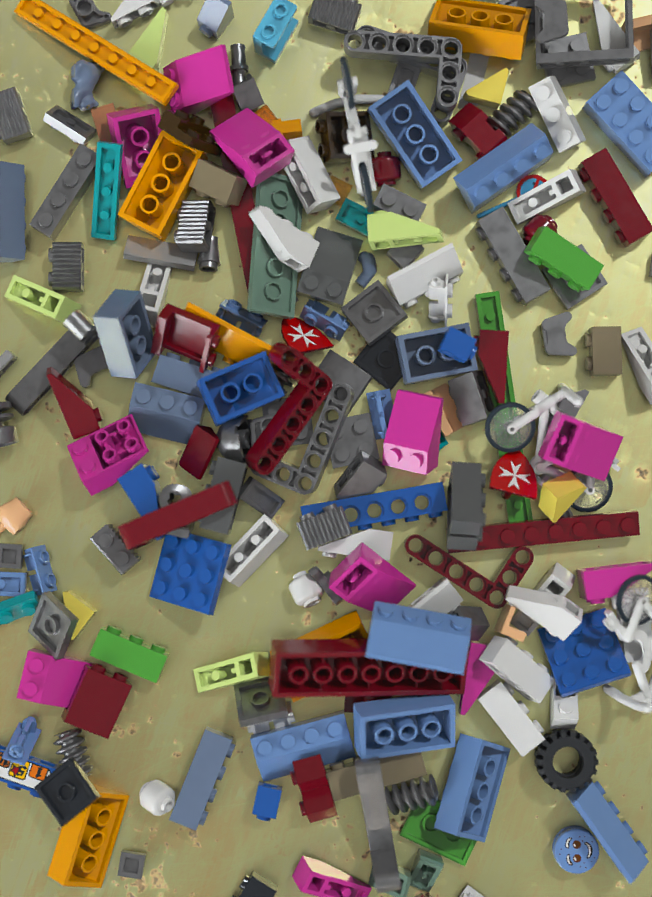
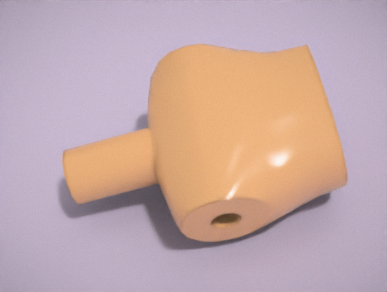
M18 497L0 506V534L7 529L10 533L16 535L33 516Z

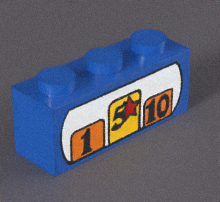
M0 745V781L8 783L7 787L11 789L21 790L22 788L30 791V795L41 798L34 787L61 765L30 755L25 766L3 759L2 755L6 746Z

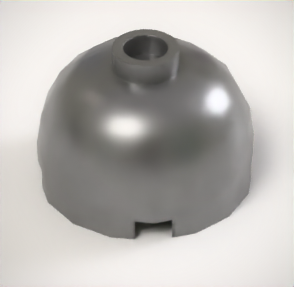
M242 415L220 425L216 434L219 439L216 448L219 449L224 458L246 463V455L252 447L250 428L252 419L247 420L248 415Z

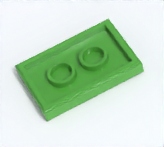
M438 799L434 806H430L427 802L425 808H420L418 805L416 810H410L399 835L465 866L477 841L434 828L441 800Z

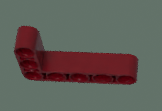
M276 343L271 347L269 351L270 360L298 384L246 455L245 462L247 466L261 475H268L275 469L332 389V380L328 375L297 349L284 343Z
M229 480L122 524L118 526V530L126 549L134 550L153 542L155 538L237 504L238 501Z
M409 535L404 542V548L410 555L495 609L504 607L508 602L505 600L507 587L509 585L518 586L534 560L533 552L525 546L514 547L493 580L490 581L420 535ZM418 538L421 541L422 546L419 551L413 552L409 549L411 539ZM520 550H524L527 553V560L522 564L516 561V554ZM434 551H438L442 556L441 562L437 565H433L429 561V555ZM454 564H458L462 569L461 575L457 578H453L449 574V569ZM511 570L515 575L514 581L506 584L503 581V574ZM478 577L482 582L481 588L473 591L470 589L469 583L473 578ZM493 591L501 592L502 598L499 603H491L490 594Z

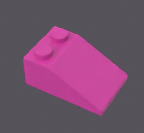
M221 44L177 59L163 68V75L179 85V88L169 101L170 108L174 112L180 109L188 114H197L234 93L226 45Z
M153 104L106 113L112 142L123 144L121 174L126 189L133 186L162 130L158 127L161 120L159 108Z
M402 389L397 390L384 439L382 465L424 475L438 467L444 398Z
M640 561L576 569L579 598L586 600L590 604L605 603V598L615 596L621 585L628 578L639 574L646 575L651 572L652 562Z
M32 648L27 653L17 698L68 708L85 672V664L92 666L94 662L69 656L56 660L48 651Z

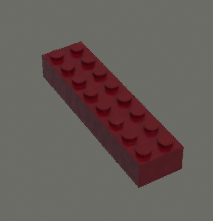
M368 639L272 640L269 686L273 698L464 694L469 649L464 673L461 675L365 657Z

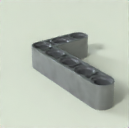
M364 25L358 29L365 31L387 32L385 30L370 25ZM356 40L355 43L356 47L358 48L361 46V43L358 40ZM375 42L372 45L376 50L384 49L382 42ZM404 43L396 46L400 52L409 50V47ZM428 45L420 48L425 54L433 52V49ZM445 52L447 55H450V56H453V55H454V54ZM463 58L461 61L462 72L460 74L459 92L468 67L467 62ZM389 61V62L398 64L399 61ZM404 62L420 68L421 73L437 78L438 66L433 67L426 63ZM451 71L442 73L444 78L448 80L455 78ZM435 95L430 112L439 126L444 127L448 124L453 110L446 112L447 117L444 119H438L434 115V112L439 110L436 106ZM441 96V100L444 103L449 104L453 102L451 96Z
M351 30L345 35L344 51L346 55L352 58L438 64L436 106L445 113L454 110L459 98L462 44L457 38ZM351 40H358L361 46L351 48L348 43ZM375 42H382L385 48L376 50L372 45ZM404 43L409 47V50L400 52L396 46ZM428 45L433 49V52L425 54L420 48ZM453 47L457 54L453 56L447 55L444 49ZM452 71L455 78L448 80L444 78L442 73ZM448 94L453 98V102L446 104L441 100V96Z
M79 309L72 312L64 321L63 326L68 331L5 397V400L11 402V406L22 416L27 414L52 388L46 376L47 368L53 367L63 376L74 365L75 359L84 354L99 338L94 322Z
M337 383L332 386L300 467L280 460L275 469L268 475H261L252 469L251 471L259 477L305 495L316 491L355 395L353 388L344 383ZM341 387L346 388L348 392L347 398L343 401L337 398V391ZM333 409L339 415L335 423H331L328 420V413ZM322 432L328 433L330 437L329 443L325 446L319 442V436ZM314 454L318 455L321 459V463L317 468L310 464V458ZM283 467L287 468L290 472V477L286 481L282 480L279 474ZM305 476L312 481V486L309 490L304 489L301 485V481Z
M379 756L355 760L377 894L402 890Z

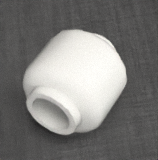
M301 571L293 576L294 580L289 584V590L297 605L309 608L322 601L321 597L324 590L310 573Z
M161 780L149 781L140 790V804L153 815L161 816L173 809L175 791Z

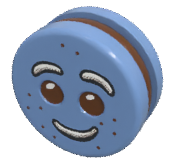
M571 825L564 827L556 834L552 843V852L561 868L570 873L580 874L589 871L596 864L599 857V846L594 836L587 829Z

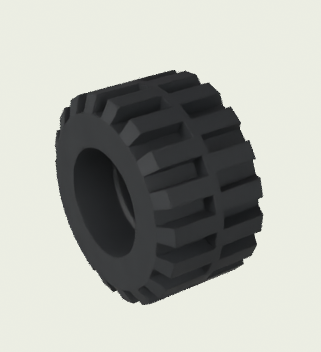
M573 729L551 730V734L548 735L546 733L543 736L545 740L537 745L538 749L534 752L536 757L534 763L541 778L554 790L558 789L560 792L565 793L566 790H569L572 793L576 792L575 789L580 788V790L584 789V784L586 782L590 784L593 781L591 776L597 773L595 767L598 765V759L596 758L597 752L593 748V744L583 734ZM564 747L575 748L579 754L577 766L567 773L557 772L553 767V757L556 752Z

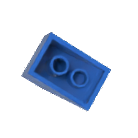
M266 351L200 378L196 382L216 427L285 396Z
M143 463L117 479L140 516L161 508L159 504L161 489L160 483L157 480L160 476L153 465L148 466ZM162 535L155 539L157 541L162 540L163 538H165V535Z

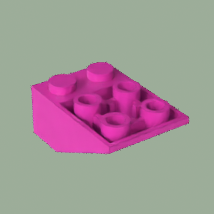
M249 108L242 110L209 131V134L252 188L288 166L295 152L277 129Z
M556 410L538 455L542 459L561 467L605 481L623 436Z
M132 413L67 445L79 477L91 496L113 486L118 481V478L129 471L149 451Z
M363 542L330 573L329 588L346 602L369 611H373L375 601L397 605L416 587L413 581Z

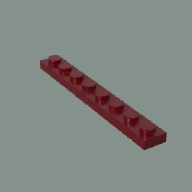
M637 510L560 517L556 523L547 518L485 524L482 542H477L476 551L640 535L639 514ZM447 549L448 553L469 552L468 550Z

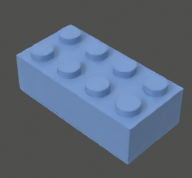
M621 70L595 93L582 109L646 178L652 173V102Z
M409 80L368 107L367 112L420 190L462 161Z
M410 695L353 703L354 747L360 759L378 756L379 758L455 747V703L450 695Z

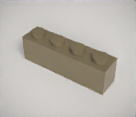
M421 752L379 758L384 787L427 775ZM359 756L354 757L353 762L346 764L343 761L335 762L329 765V769H326L334 801L360 794L354 762L355 760H361Z

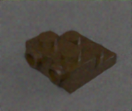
M165 109L158 124L159 128L188 147L218 157L220 156L222 149L209 134V131L212 129L204 125V119L194 114L189 117L188 113L177 109L176 112Z
M345 111L324 112L316 120L315 130L317 134L321 135L318 154L320 157H323L324 164L346 163L352 160L351 154L347 155L343 150L344 146L349 144L347 139V130L349 128ZM357 111L360 126L367 127L368 140H372L369 113L367 111ZM371 150L370 153L372 159L375 158L374 150Z

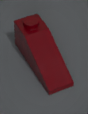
M480 329L478 335L473 336V338L477 339L474 345L478 347L476 356L497 405L505 403L509 331Z
M53 367L47 368L46 376L73 439L101 429L103 416L99 407L95 408L93 402Z

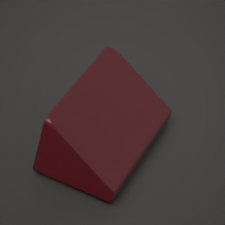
M202 425L194 427L179 461V465L198 480L203 478L219 442L211 427Z

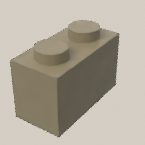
M198 159L189 186L197 190V195L208 199L211 196L216 199V204L228 208L229 205L239 206L247 180L244 176L212 161Z
M621 326L589 328L588 333H585V347H589V356L585 359L586 371H589V376L621 375Z

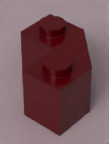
M469 102L448 122L453 128L451 131L453 136L459 142L465 141L471 145L476 153L475 159L479 160L508 138L499 128L495 130L493 125L487 120L489 117L481 109Z
M321 754L293 761L294 770L290 771L293 785H298L302 794L303 801L299 802L302 816L307 815L310 823L337 816L335 802Z

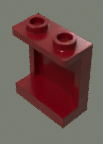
M167 303L157 316L150 353L160 356L166 348L200 362L199 372L204 374L208 366L212 367L217 358V354L214 351L221 340V336L218 335L220 324Z
M93 663L92 666L85 664V672L69 707L64 708L61 717L65 723L108 739L132 685L124 674L115 672L114 675L106 672L105 667L97 663Z

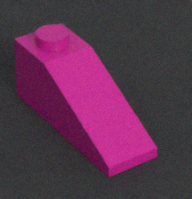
M469 641L465 692L460 696L458 709L460 715H466L495 673L479 660L488 643Z
M303 855L292 874L301 892L318 897H368L372 889L370 885L323 861Z

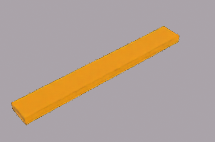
M21 0L14 10L16 15L164 106H167L179 88L176 82L41 0Z

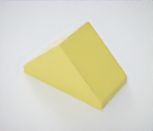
M507 67L465 91L463 95L464 100L498 109L509 73Z
M569 471L542 484L538 507L553 523H556L587 487Z
M69 590L63 592L64 605L79 619L71 640H74L80 635L98 610Z

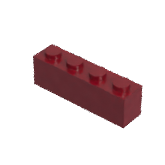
M607 148L583 160L578 165L579 170L577 172L583 183L587 182L589 185L591 198L596 204L599 202L603 209L601 212L602 216L608 224L611 223L615 230L614 236L619 244L623 243L626 248L652 232L650 221Z

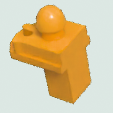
M280 118L272 120V126L286 140L303 137L300 119L281 121Z

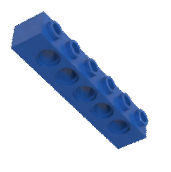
M443 482L300 506L302 516L313 512L315 516L324 513L322 508L336 503L337 507L342 506L344 511L347 508H354L358 516L355 521L349 522L350 527L357 526L358 530L372 528V523L381 522L382 526L396 524L395 519L405 518V522L419 520V515L428 514L429 518L443 516L442 511L448 510ZM420 495L425 496L428 500L427 507L422 510L415 506V499ZM397 499L404 503V510L399 514L394 513L391 509L392 502ZM371 504H377L381 508V513L376 518L370 517L367 513V509Z

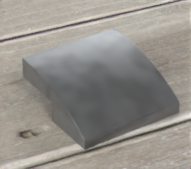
M331 349L318 367L330 377L332 386L337 383H344L353 388L355 395L348 412L349 414L373 377ZM341 387L337 391V398L340 401L345 400L348 392L346 388Z

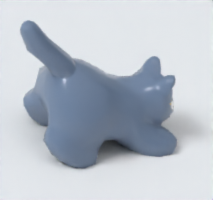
M81 59L71 68V79L75 83L70 100V108L72 110L79 107L81 111H86L99 106L92 92L101 73L105 69L95 62H87Z

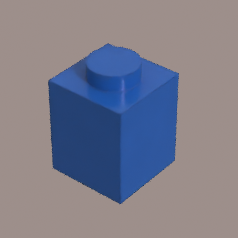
M449 327L437 351L461 363H465L467 359H473L478 348L474 346L477 339L453 327Z
M259 781L252 814L257 815V819L263 821H270L271 818L276 819L282 786Z

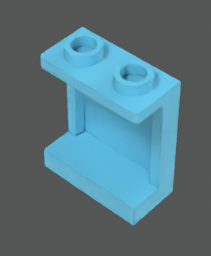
M288 0L272 1L253 34L255 53L276 64L299 24V21L293 18L297 10L295 4Z

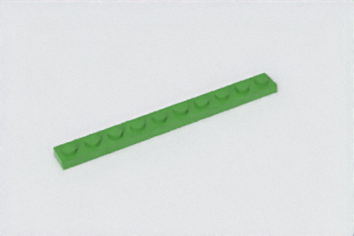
M499 291L475 294L479 329L505 331ZM509 355L507 356L505 403L515 402ZM488 384V389H489V392H490V395H491V398H492L494 407H497V406H499V405H497V402H496V400H495V398H494V395H493V393H492V391H491V388H490V386H489V384ZM508 407L496 413L497 416L493 417L496 443L503 447H515L521 444L520 429L515 434H509L504 428L506 421L517 416V409L515 407ZM497 449L499 459L507 453ZM511 494L509 499H505L508 522L533 520L529 498Z

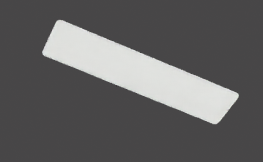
M470 53L458 104L459 109H462L469 103L463 98L465 91L484 80L489 56Z

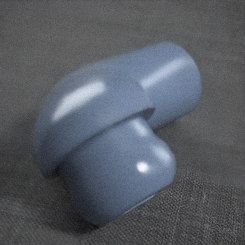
M363 251L358 256L363 272L355 282L362 288H365L376 274L377 268L374 255Z

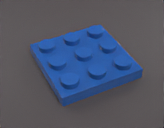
M192 533L188 539L165 534L149 597L207 615H214L232 545Z
M606 608L584 614L582 622L564 641L557 636H552L545 627L537 629L561 698L631 676L630 668L615 631H610L603 623V620L606 618L604 614Z

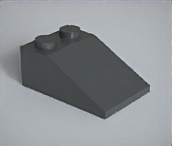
M318 226L314 239L320 242L310 267L302 272L297 295L342 308L363 240Z

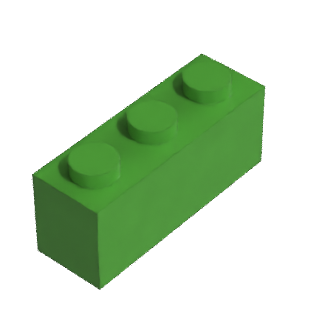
M547 226L538 227L523 251L529 255L528 259L539 266L541 264L548 268L547 272L558 279L562 277L568 281L567 286L577 292L580 290H590L604 267L603 264Z
M111 625L100 629L90 656L151 682L157 683L170 655L165 653L166 648L157 644H152V646L143 643L144 639L133 634L127 637L121 634V629Z

